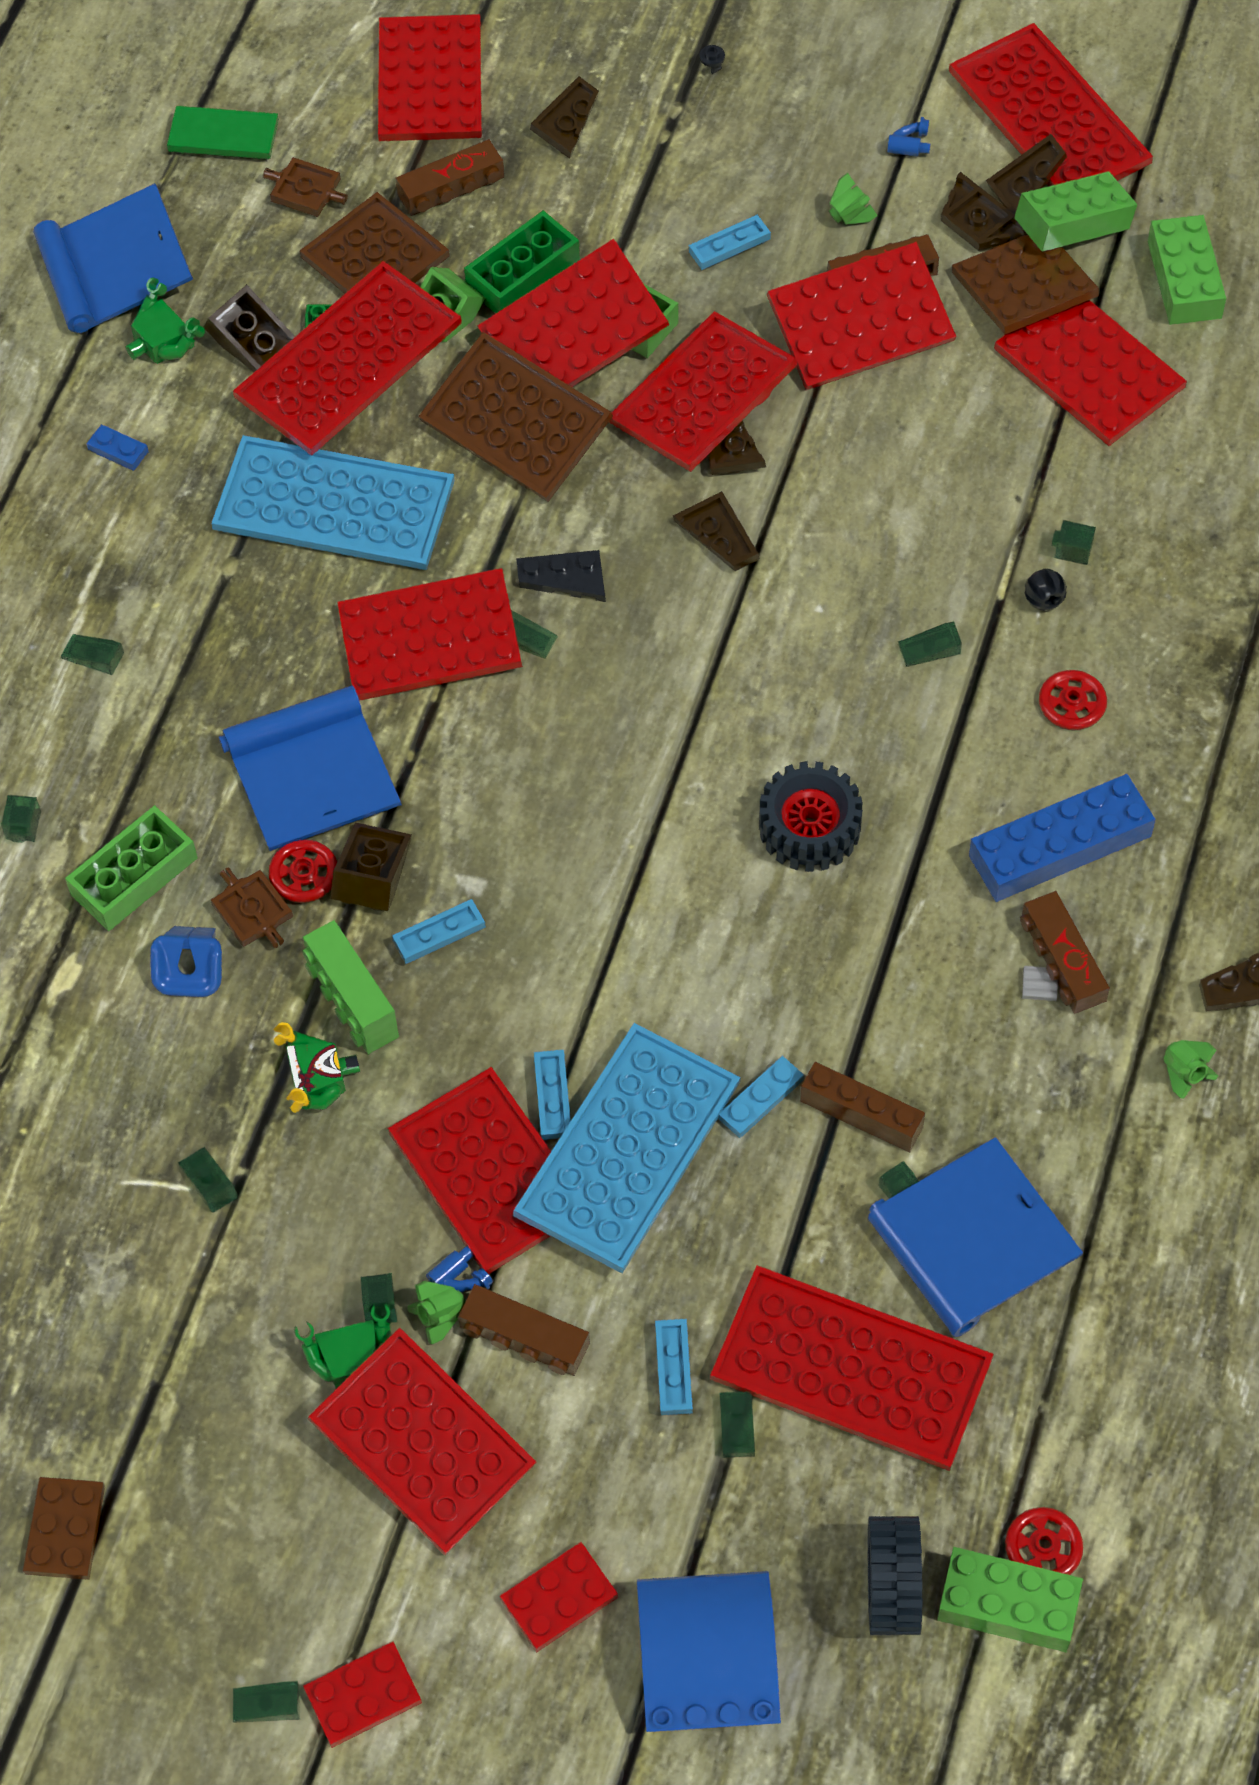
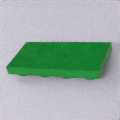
M176 106L167 148L170 152L271 159L279 121L278 113Z

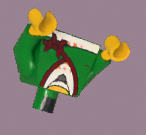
M285 1022L279 1023L273 1029L275 1032L281 1033L274 1038L276 1045L281 1046L287 1041L289 1046H286L295 1088L291 1090L286 1099L295 1101L290 1107L294 1113L299 1112L301 1109H327L346 1091L343 1076L360 1072L357 1055L338 1058L335 1043L293 1031L292 1027Z

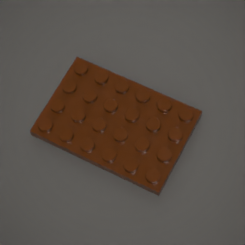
M483 332L418 417L429 427L549 502L612 419L613 415L608 409Z

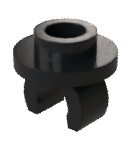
M717 45L705 46L700 51V61L705 66L711 67V73L714 74L722 69L725 52Z

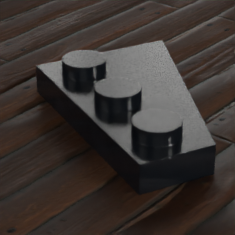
M599 550L516 558L519 588L547 593L560 591L570 593L571 597L581 598L583 595L595 597L596 601L606 602Z

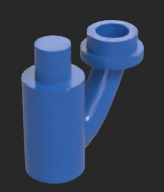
M921 117L920 122L901 127L892 135H889L887 153L917 157L919 153L929 154L931 143H923L921 138L907 137L919 132L918 137H922V135L927 136L929 120Z
M468 1246L464 1247L459 1253L454 1250L426 1274L430 1282L448 1285L460 1292L472 1290L474 1284L490 1289L489 1285L493 1283L492 1278L482 1268L471 1273L472 1279L454 1280L468 1268L467 1261L473 1257V1253Z

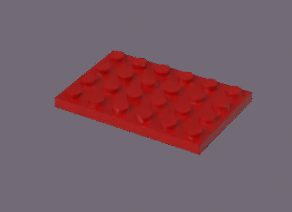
M480 14L379 17V141L482 138Z
M613 238L477 326L481 333H486L573 387L670 324Z
M917 242L767 292L768 300L789 351L796 358V368L805 390L955 341L957 337Z
M1090 300L1005 334L994 345V349L1108 446L1112 445L1186 388L1187 380Z
M714 311L612 412L613 417L609 422L691 472L797 366V361L794 356Z
M502 568L337 602L351 683L356 690L359 701L523 667Z
M492 1067L388 1128L389 1135L465 1246L470 1248L480 1268L484 1269L488 1274L550 1237V1235L514 1217L513 1212L548 1158L551 1150Z
M398 1328L308 1416V1420L445 1556L536 1464V1461L401 1328Z

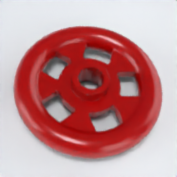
M1064 670L1053 674L1043 683L1039 692V705L1044 716L1054 725L1068 730H1081L1093 726L1102 718L1107 708V694L1103 685L1094 676L1079 670ZM1069 681L1080 682L1081 688L1068 686ZM1055 687L1062 690L1058 698L1051 695ZM1093 692L1096 701L1088 702L1086 693ZM1069 696H1076L1078 699L1071 700ZM1060 705L1067 713L1062 716L1054 709ZM1086 709L1089 714L1079 718L1076 713Z
M313 840L293 841L280 848L273 856L269 865V880L279 895L289 901L298 903L315 901L325 896L332 889L333 871L338 861L333 852L320 842ZM307 851L318 854L314 861L304 857ZM289 856H292L295 860L290 867H287L283 862ZM318 867H327L326 877L318 876ZM303 870L309 871L307 874H299ZM287 875L294 882L289 886H286L282 881V878ZM314 883L315 888L302 891V885Z
M1037 1507L1024 1511L1010 1524L1005 1538L1006 1553L1010 1561L1042 1568L1041 1561L1046 1562L1054 1559L1056 1569L1051 1571L1071 1575L1077 1569L1083 1556V1539L1079 1528L1069 1516L1053 1508ZM1047 1521L1054 1522L1061 1527L1058 1534L1045 1528ZM1031 1523L1037 1530L1027 1538L1022 1533V1530ZM1042 1539L1048 1540L1051 1546L1046 1549L1042 1548L1039 1545V1541ZM1061 1541L1070 1542L1069 1555L1059 1553ZM1026 1546L1034 1557L1027 1562L1019 1552L1020 1549Z

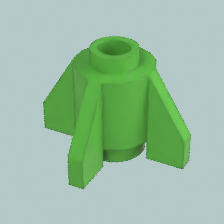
M848 173L838 179L829 203L831 206L829 213L837 223L842 221L845 225L870 222L878 215L870 204L865 207L870 200L868 195L864 194L858 186L851 189L855 182Z
M1181 1040L1173 1042L1167 1047L1164 1062L1167 1065L1173 1092L1180 1098L1184 1099L1192 1088L1188 1082L1196 1084L1204 1078L1210 1080L1217 1079L1218 1075L1206 1065V1062H1209L1217 1051L1210 1043Z
M425 1280L415 1285L418 1300L421 1301L408 1305L407 1308L408 1312L415 1315L418 1314L422 1324L428 1327L425 1329L429 1344H434L443 1340L458 1320V1316L465 1304V1298L454 1287Z

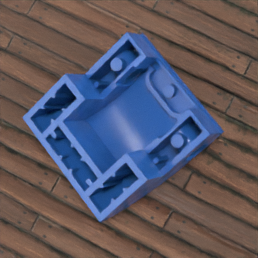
M769 1572L637 1579L646 1732L781 1723L776 1641Z

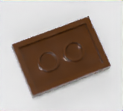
M49 1477L39 1478L23 1567L25 1575L90 1579L105 1491L104 1482Z

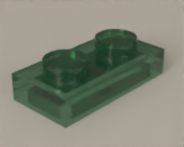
M747 1391L721 1392L719 1397L723 1458L755 1457L752 1393Z

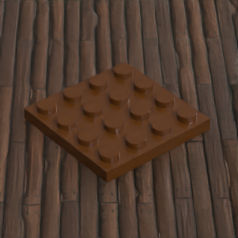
M378 192L300 250V257L344 294L382 261L416 283L428 273L431 267H437L450 256L448 248Z
M1024 235L952 265L953 275L1004 335L1099 296L1098 286L1063 247L1041 251L1029 235Z

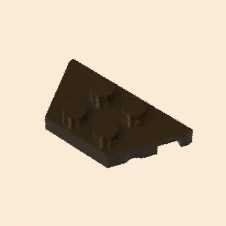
M962 172L958 173L953 190L951 189L948 202L941 213V221L978 251L999 246L1028 235L1014 218L1015 214Z

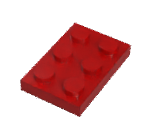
M582 1542L500 1595V1600L536 1653L618 1598V1593Z
M394 1641L303 1685L331 1748L422 1703Z

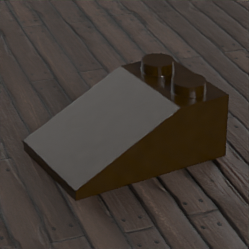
M247 284L213 313L203 326L223 349L253 372L259 369L295 337Z
M355 822L333 871L331 899L345 904L369 907L373 910L388 911L397 890L412 834Z

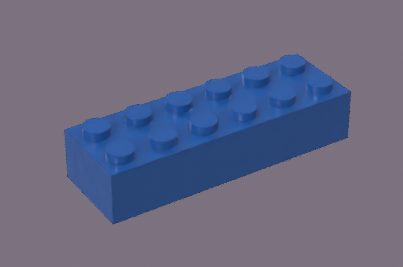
M1125 774L971 838L969 857L995 902H998L1150 838L1156 819L1129 775Z

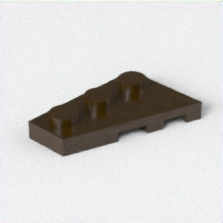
M578 76L531 122L530 130L570 159L598 98L599 90Z
M1050 134L988 178L986 182L1000 202L1016 214L1021 193L1043 188L1067 158L1066 152L1053 135Z
M743 420L709 453L712 475L766 468L765 460L756 448L755 442L745 428Z
M722 491L673 515L674 521L734 571L760 559L756 548Z
M1259 953L1250 956L1247 961L1236 966L1231 965L1200 980L1199 987L1206 1012L1259 1005Z

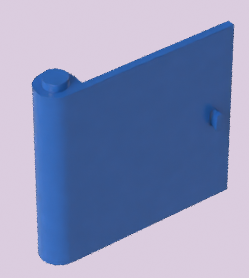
M155 183L62 228L55 221L45 220L38 223L33 230L67 327L71 332L83 333L142 304L146 295H150L146 284L152 277L158 279L159 283L166 285V292L193 280Z
M353 685L223 729V735L219 736L223 752H229L269 851L283 847L290 842L303 840L401 805L396 789L364 719L360 701Z
M996 1137L886 1201L884 1199L878 1200L869 1208L868 1220L953 1337H959L967 1333L979 1322L982 1315L1083 1255L1082 1250Z

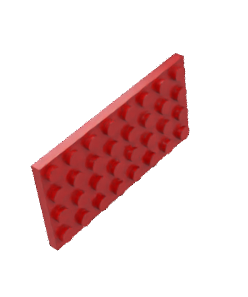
M1035 23L949 64V72L1021 155L1050 134L1053 135L1066 152L1067 158L1047 182L1048 186L1105 172H1110L1118 181L1152 164L1153 155Z
M382 261L233 390L234 398L312 456L461 325V316L389 264Z
M756 1265L710 1374V1380L950 1471L994 1354Z

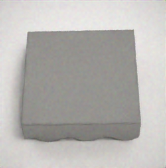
M1024 966L1022 999L1056 1001L1057 980L1052 981L1046 967Z

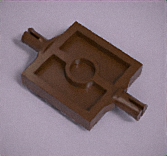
M294 157L281 172L265 168L263 173L264 179L276 182V186L270 194L271 202L319 217L329 201L332 200L345 205L348 199V194L335 191L341 180L339 172Z
M229 867L225 868L226 872L223 869L220 872V876L228 886L221 894L212 898L211 903L240 944L245 947L256 939L266 936L274 948H278V943L281 946L284 943V939L276 931V928L293 917L292 910L261 869L248 877L237 879Z

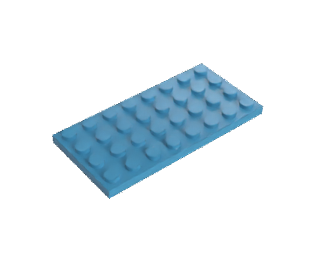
M243 435L211 524L212 529L427 570L455 478L454 474L320 449L311 456L298 445Z
M634 1023L515 1207L513 1216L623 1274L717 1121L721 1111L725 1108L739 1085L741 1077Z

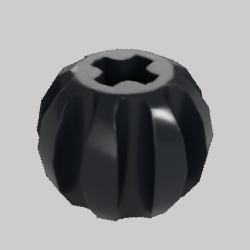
M1044 568L1034 572L1026 580L1024 593L1026 599L1034 608L1048 611L1058 607L1065 600L1067 586L1064 578L1058 572Z

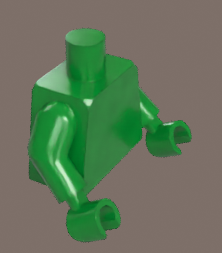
M152 277L146 284L150 295H146L131 325L134 341L125 346L126 351L133 360L144 353L154 363L181 359L189 349L195 347L194 337L200 338L204 336L205 329L200 325V321L194 317L189 318L184 323L162 299L158 301L157 297L163 296L167 291V287L165 284L159 283L158 279Z
M386 1303L387 1313L384 1316H378L375 1313V1304L373 1305L371 1316L377 1321L375 1325L373 1320L314 1334L313 1326L306 1321L309 1332L305 1336H300L295 1326L294 1334L299 1340L303 1341L301 1347L309 1367L324 1381L333 1382L335 1389H337L391 1336L390 1323L387 1322L390 1316V1306Z

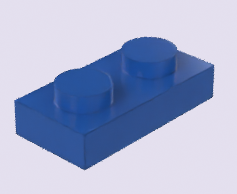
M102 424L87 442L89 451L133 471L149 452L146 444Z

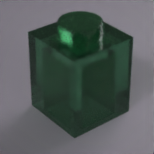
M1063 520L1061 530H1055L1051 546L1056 547L1055 558L1088 565L1096 527Z
M7 796L1 822L6 839L16 843H23L25 841L35 842L41 816L37 797Z
M392 1273L361 1277L365 1321L373 1320L374 1325L377 1324V1321L371 1316V1309L375 1304V1313L378 1316H384L387 1313L385 1307L387 1303L391 1309L387 1322H397Z

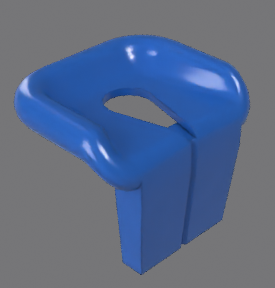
M174 926L164 935L157 937L153 941L150 950L151 981L159 992L169 996L207 997L219 989L222 981V949L220 942L215 939L216 928ZM182 949H191L196 967L192 974H184L179 970L178 964Z

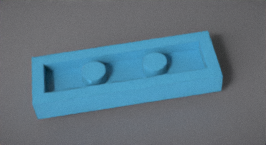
M757 214L690 244L689 253L700 269L703 270L770 240L771 232Z
M470 899L392 935V939L402 959L407 964L475 933L486 926L474 901Z
M564 1050L534 1052L541 1137L543 1140L558 1139L571 1122Z
M781 1056L724 1108L718 1119L739 1138L743 1137L804 1081V1074L784 1056Z
M687 1319L655 1321L661 1415L693 1413Z

